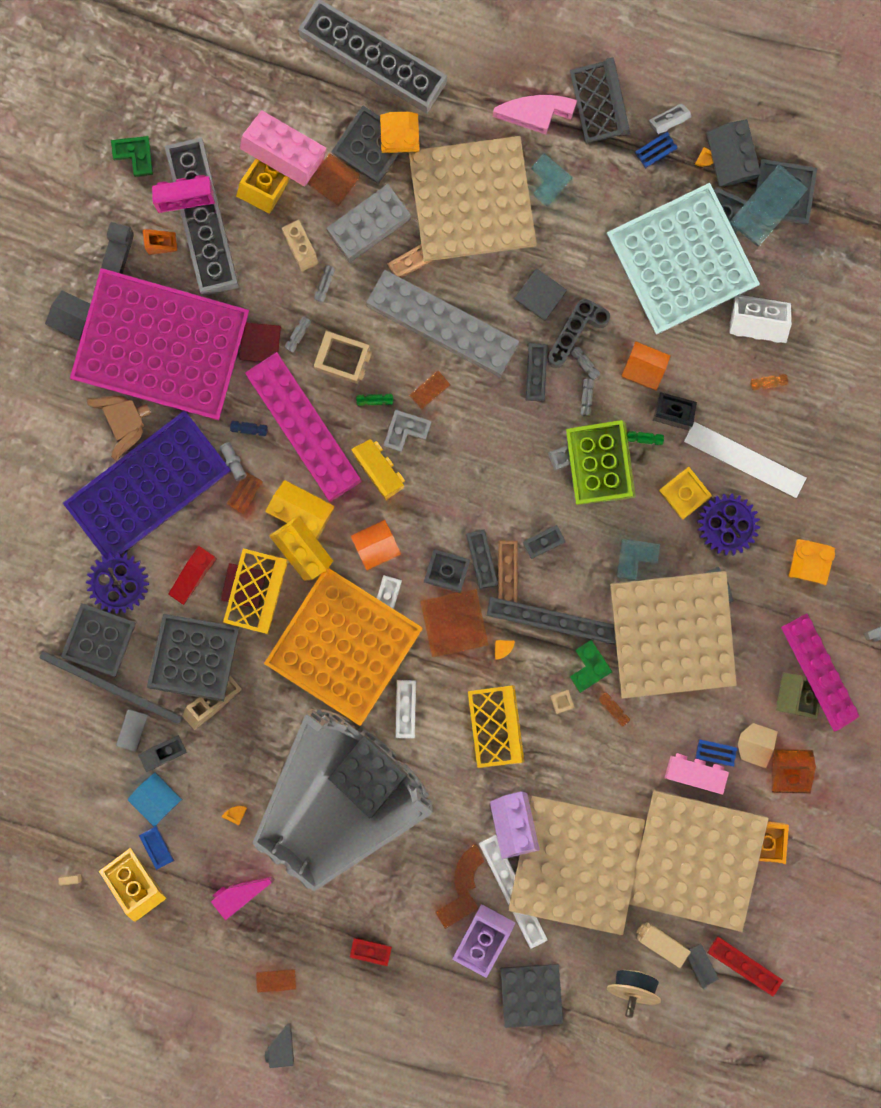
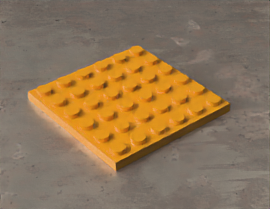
M328 568L319 576L264 664L359 726H362L423 628Z

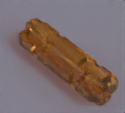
M786 374L778 375V377H764L761 380H758V378L752 379L750 386L753 391L760 390L761 387L762 389L778 387V385L785 386L788 384V377Z
M604 693L599 698L601 704L606 705L605 708L615 719H618L617 722L621 726L628 724L630 718L623 714L624 711L614 700H611V696L608 693Z

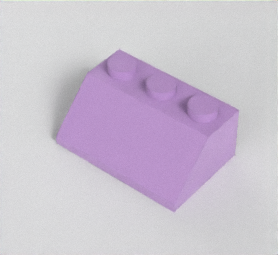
M521 791L502 796L490 802L502 859L540 850L527 793Z

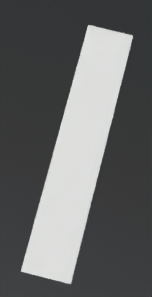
M694 422L684 441L797 498L806 480V477Z

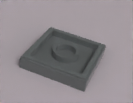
M536 268L514 300L543 321H546L567 292V289Z

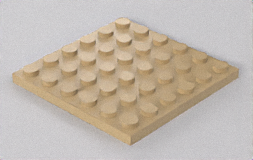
M520 136L419 149V152H408L424 262L535 247L537 245Z
M726 571L610 584L622 699L737 686Z
M653 790L629 905L743 932L769 818Z
M531 796L530 808L540 850L519 855L508 911L623 935L645 820Z

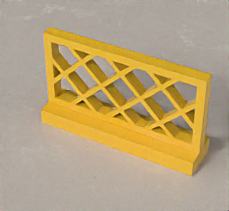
M243 548L223 623L269 635L288 560ZM246 553L254 555L257 563L247 567L244 562ZM267 559L274 560V568L266 572L261 563ZM259 564L264 574L254 579L249 570ZM247 571L253 581L242 586L239 578L241 574ZM266 576L270 583L268 588L261 591L256 581ZM254 583L259 593L249 598L244 588ZM243 590L247 600L237 604L234 599L235 593ZM261 594L264 599V605L256 610L251 600ZM249 601L254 611L244 616L239 607ZM238 609L243 618L236 622L228 620L230 612ZM256 613L260 619L258 628L250 626L246 618Z
M515 685L468 691L477 768L525 762ZM502 691L503 700L498 705L491 699V696L494 692ZM473 694H481L486 698L480 707L474 703ZM488 700L497 707L491 716L482 709ZM498 709L502 710L506 716L502 724L493 718ZM480 711L488 717L483 726L476 722V716ZM490 720L499 725V728L493 735L485 729ZM501 728L508 732V738L504 743L495 737ZM482 730L491 736L486 745H483L478 739ZM493 739L502 745L496 754L487 748ZM504 747L510 751L511 760L504 761L498 756ZM484 750L494 756L489 763L481 762V754Z

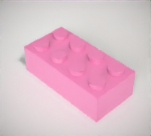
M262 110L242 135L240 144L241 150L304 187L324 161L327 149Z

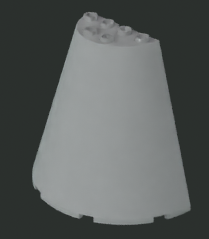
M319 709L317 712L311 710L304 717L253 841L258 851L270 856V859L275 864L279 865L282 863L287 867L286 872L289 875L297 877L306 888H311L314 891L433 812L432 802L426 799L429 794L421 781L406 763L402 766L400 761L397 762L394 759L396 754L387 745L361 726L355 729L354 725L351 726L349 724V719ZM365 735L408 774L370 819L328 779Z

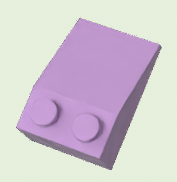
M481 904L452 960L487 978L509 938L515 922Z

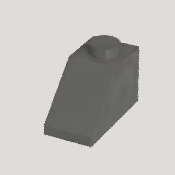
M178 735L149 748L138 756L145 771L148 772L187 753Z
M291 1023L286 1024L269 1045L268 1051H265V1062L269 1063V1068L294 1065Z

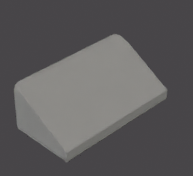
M128 709L116 746L136 752L148 715Z

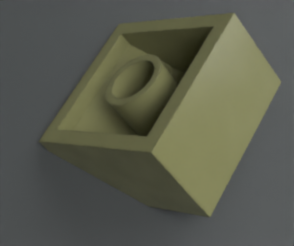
M783 673L776 711L817 719L820 704L806 676Z

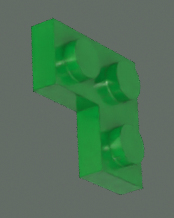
M149 136L111 140L114 161L132 159L134 177L153 175Z
M592 640L575 650L585 665L584 668L570 676L579 693L612 673V670Z

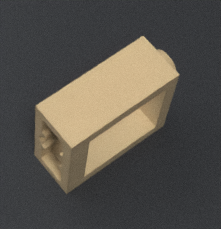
M297 220L282 227L285 240L301 272L317 265L316 253L300 221Z
M326 331L314 364V369L358 384L359 380H363L366 369H363L365 362L369 363L372 352L369 351L370 346ZM333 340L363 350L354 375L324 365Z
M646 922L645 925L641 924L636 932L638 934L636 938L642 944L681 968L691 952L684 945L649 922Z

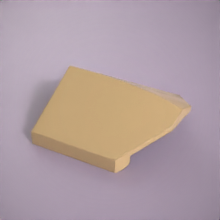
M752 723L740 735L738 741L740 759L766 768L774 751L778 731Z

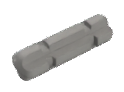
M325 265L324 274L320 278L317 287L318 291H316L314 296L316 301L324 302L325 293L328 291L332 280L331 276H333L335 271L334 267L330 265Z
M302 317L300 319L299 326L297 325L290 336V341H287L285 349L290 352L295 351L297 348L296 344H299L306 332L305 329H308L311 324L308 318Z
M579 346L575 347L571 351L572 356L578 359L577 362L586 373H589L588 376L592 380L598 378L600 372L597 368H594L589 358L585 354L583 355L582 349Z
M584 379L582 416L591 415L592 408L590 406H592V388L594 385L592 379Z

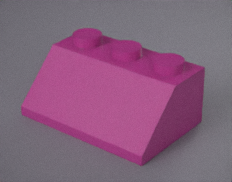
M198 175L194 177L195 179L187 180L186 178H180L173 183L163 181L152 186V200L158 213L215 204L210 177Z

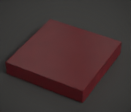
M246 322L241 339L239 360L262 362L276 352L279 354L281 326Z
M229 563L221 601L229 602L238 568L236 564ZM254 568L249 570L254 579L264 574L263 570ZM247 571L240 575L239 580L242 586L253 581ZM266 576L256 581L261 591L263 590ZM254 583L244 588L249 598L259 593ZM243 590L235 593L234 599L237 604H240L247 600V597ZM261 594L251 600L257 609H259ZM249 601L243 604V606L252 607Z

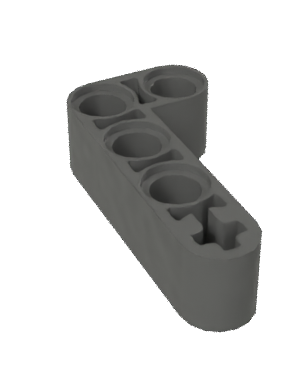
M114 222L110 223L107 231L109 242L101 268L123 274L134 236L131 227Z
M588 299L580 300L550 351L548 357L549 365L552 368L562 367L586 323L599 329L606 327L610 320L609 311ZM585 305L589 308V312L582 313L579 307ZM602 314L605 316L606 321L598 322L596 316ZM578 322L580 328L574 330L571 328L570 323ZM568 338L571 341V345L564 346L561 340ZM559 350L563 351L560 360L554 362V357L557 356Z

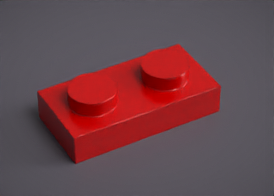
M354 937L350 958L388 966L392 946Z

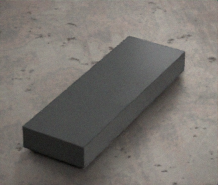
M529 343L525 397L527 401H545L548 344Z
M485 529L467 533L466 537L479 590L497 586L498 582Z

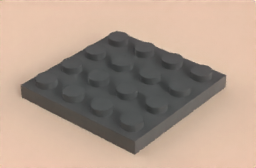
M163 614L147 688L224 702L239 627Z

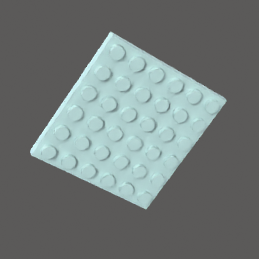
M710 183L607 232V236L656 335L760 285Z

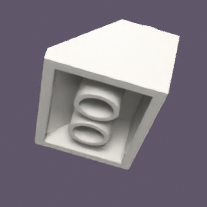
M743 295L734 297L730 319V334L752 337L758 340H771L776 343L787 342L792 324L791 303Z

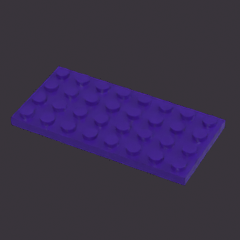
M183 411L64 501L63 504L99 552L109 558V552H112L113 556H116L118 551L120 555L124 554L231 472V469L226 465L187 412Z

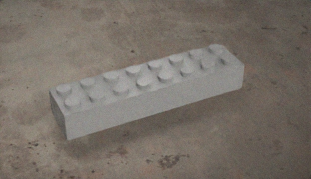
M316 0L298 29L300 38L428 114L447 83V75L322 0Z
M202 137L165 146L173 182L180 178L190 180L195 179L194 177L198 175H206V177H210L215 204L180 209L202 297L239 288Z
M385 269L366 302L367 307L499 378H501L519 344L518 340Z

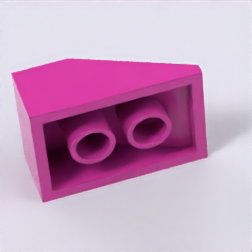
M272 876L232 885L227 889L223 886L212 895L215 899L211 903L221 916L227 920L275 879Z

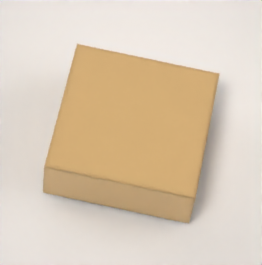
M569 690L550 696L556 714L575 708Z
M81 874L62 876L58 878L59 885L78 884L82 881Z

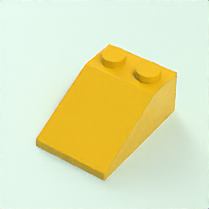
M255 159L241 179L236 197L270 214L290 178L260 160Z
M131 848L99 871L125 914L134 922L167 899Z

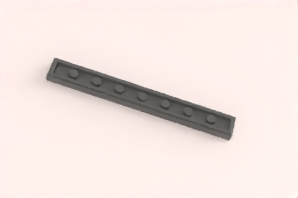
M494 597L489 599L486 616L616 645L614 624Z
M41 652L40 659L177 724L182 723L183 716L48 652Z

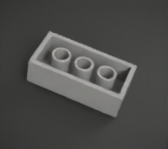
M387 184L326 229L336 246L348 262L351 263L411 220V216L392 188Z

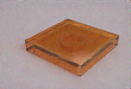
M329 153L308 182V185L339 206L359 179L360 174Z

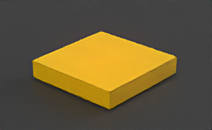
M687 467L658 490L682 520L712 497L711 493L690 467Z

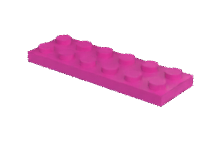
M806 613L782 626L781 629L833 731L840 730L860 717L808 614Z

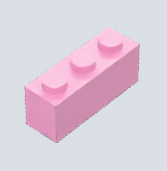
M677 753L676 757L670 756L665 774L666 779L723 795L729 772L724 771L725 767L713 764V767L706 766V761L695 759L694 762L688 761V756Z

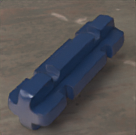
M231 421L230 431L236 433L241 431L240 433L251 435L258 433V436H266L268 426L262 424L257 426L255 423L242 422L241 424L239 421Z

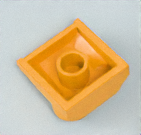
M389 112L380 115L382 153L419 152L418 113Z
M797 539L788 577L808 580L826 586L832 561L835 558V548L825 544Z
M778 822L767 823L759 861L786 864L788 824Z

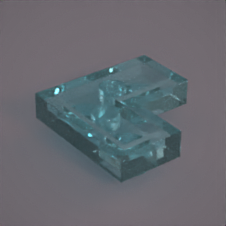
M543 154L531 168L545 180L533 195L548 207L573 177L546 154Z
M622 539L617 578L636 580L639 561L657 564L660 544Z

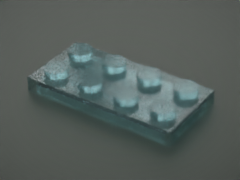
M779 164L731 219L730 224L758 247L808 188Z

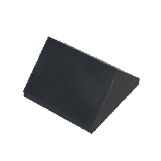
M660 392L652 421L689 431L694 424L697 402Z

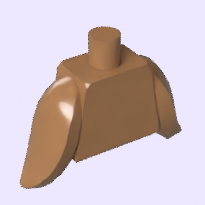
M114 395L101 398H87L88 406L103 409L118 442L111 455L117 462L121 455L141 438L143 434L142 428H144L141 418L150 415L151 412L147 404L136 408L133 401L124 396Z

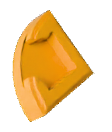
M704 147L694 165L701 167L712 165L711 151Z
M495 640V660L506 657L512 651L515 641Z
M234 806L228 809L222 815V818L240 825L248 808L245 806Z

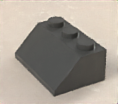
M747 119L727 123L706 133L719 187L756 180L761 173Z

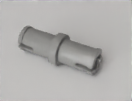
M230 442L222 444L220 450L235 480L240 481L244 479L247 474L240 464V457L236 456Z

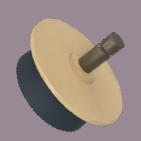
M619 970L616 974V984L607 986V991L611 994L629 1000L625 1014L629 1018H633L636 1003L650 1005L661 1003V998L655 995L659 981L640 971Z

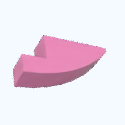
M554 95L522 97L495 107L493 117L546 135L553 114L571 120L577 100Z

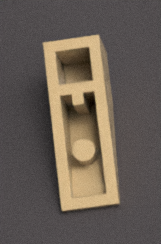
M229 676L224 702L199 697L185 708L182 716L195 730L216 714L242 689Z

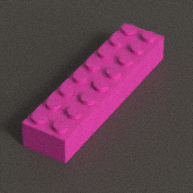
M277 352L245 372L247 378L329 502H332L362 482Z

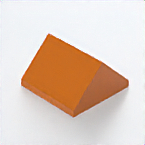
M635 341L621 377L657 391L671 355Z
M385 520L351 535V539L366 570L401 555Z

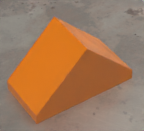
M143 230L144 246L148 255L177 251L175 232Z

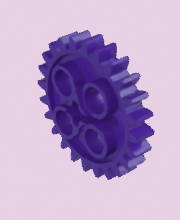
M731 493L727 499L726 495L723 494L722 500L716 496L714 497L715 503L709 500L708 504L710 507L703 506L702 508L706 512L699 513L703 520L697 521V523L702 524V527L697 530L704 533L700 538L707 539L704 545L710 543V550L716 547L717 554L724 550V556H727L729 551L734 556L736 549L741 554L743 553L742 547L749 549L748 542L754 544L755 541L752 537L759 535L754 532L760 529V526L755 525L760 519L754 518V515L758 512L751 511L754 506L753 504L746 505L748 499L741 502L740 495L734 499V495ZM730 506L734 509L735 513L733 516L726 514V507ZM718 511L721 512L724 519L717 514ZM711 519L719 520V528L711 526ZM726 521H731L733 523L731 525V528L725 527V525L727 524ZM739 521L746 523L747 528L745 531L739 530ZM733 530L740 535V538L736 537ZM724 533L731 535V543H726L723 540Z
M119 551L116 556L109 552V558L103 554L101 556L102 562L98 559L95 560L97 567L91 565L90 569L94 572L87 573V576L91 578L86 580V583L91 585L87 588V591H93L89 598L96 597L94 604L101 603V610L105 606L108 607V613L111 612L112 608L115 609L116 614H118L119 609L126 613V607L133 610V604L140 605L138 599H145L142 593L148 592V589L144 586L149 585V582L144 579L149 575L142 573L146 567L140 568L141 561L139 560L135 563L134 555L130 559L127 558V552L123 557ZM123 565L126 567L127 572L119 574L116 567ZM108 568H112V570H113V572H114V575H115V577H116V579H117L118 581H119V580H122L120 586H121V588L123 589V591L126 593L127 597H124V596L122 595L121 589H120V587H119L118 584H116V585L113 584L114 581H115V578L113 577V575L111 574V572L108 570ZM106 574L110 581L102 583L99 576ZM133 582L136 585V589L129 591L126 588V583ZM116 591L119 594V598L112 600L109 597V592Z

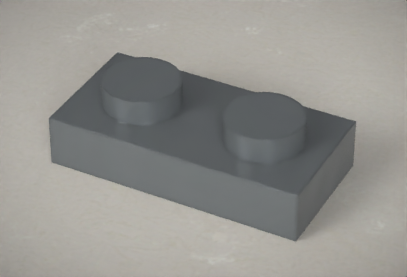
M555 525L523 541V544L530 558L533 559L566 541L558 526Z

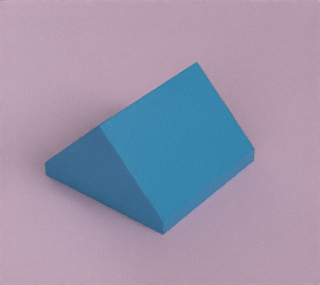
M155 772L127 800L155 827L182 799Z

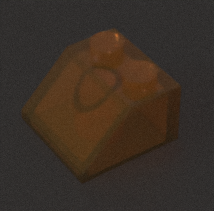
M774 749L772 759V793L811 794L816 770L813 750Z

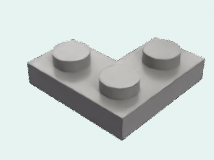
M395 410L383 446L402 452L407 435L426 440L432 421Z

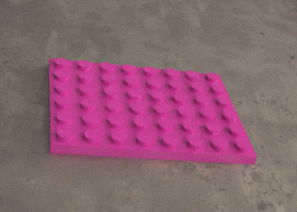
M100 268L70 379L219 421L249 310Z

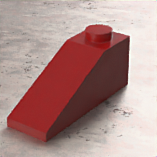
M198 546L168 595L184 605L217 558Z

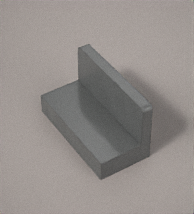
M700 943L688 949L691 952L687 960L701 988L705 990L707 985L719 980Z

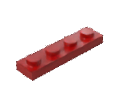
M718 936L707 951L708 954L773 997L784 981Z

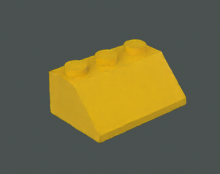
M369 439L351 449L352 454L385 500L404 488V478L399 472H394L392 469L394 464L389 457H383L381 454L383 449L377 441L373 443Z
M284 480L273 495L265 512L286 524L299 516L318 540L335 506Z
M299 516L269 535L304 581L312 580L319 576L333 562V559Z

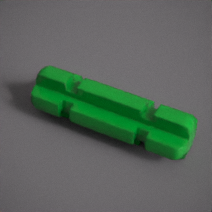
M382 394L356 396V404L358 406H364L365 404L383 405V403L392 405L394 403L393 394H385V396H382Z
M636 431L627 432L628 442L637 441V443H655V445H663L664 435L636 433Z

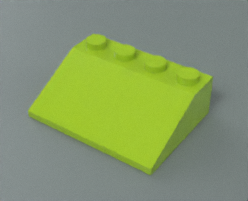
M623 420L566 429L576 505L636 498L626 423Z

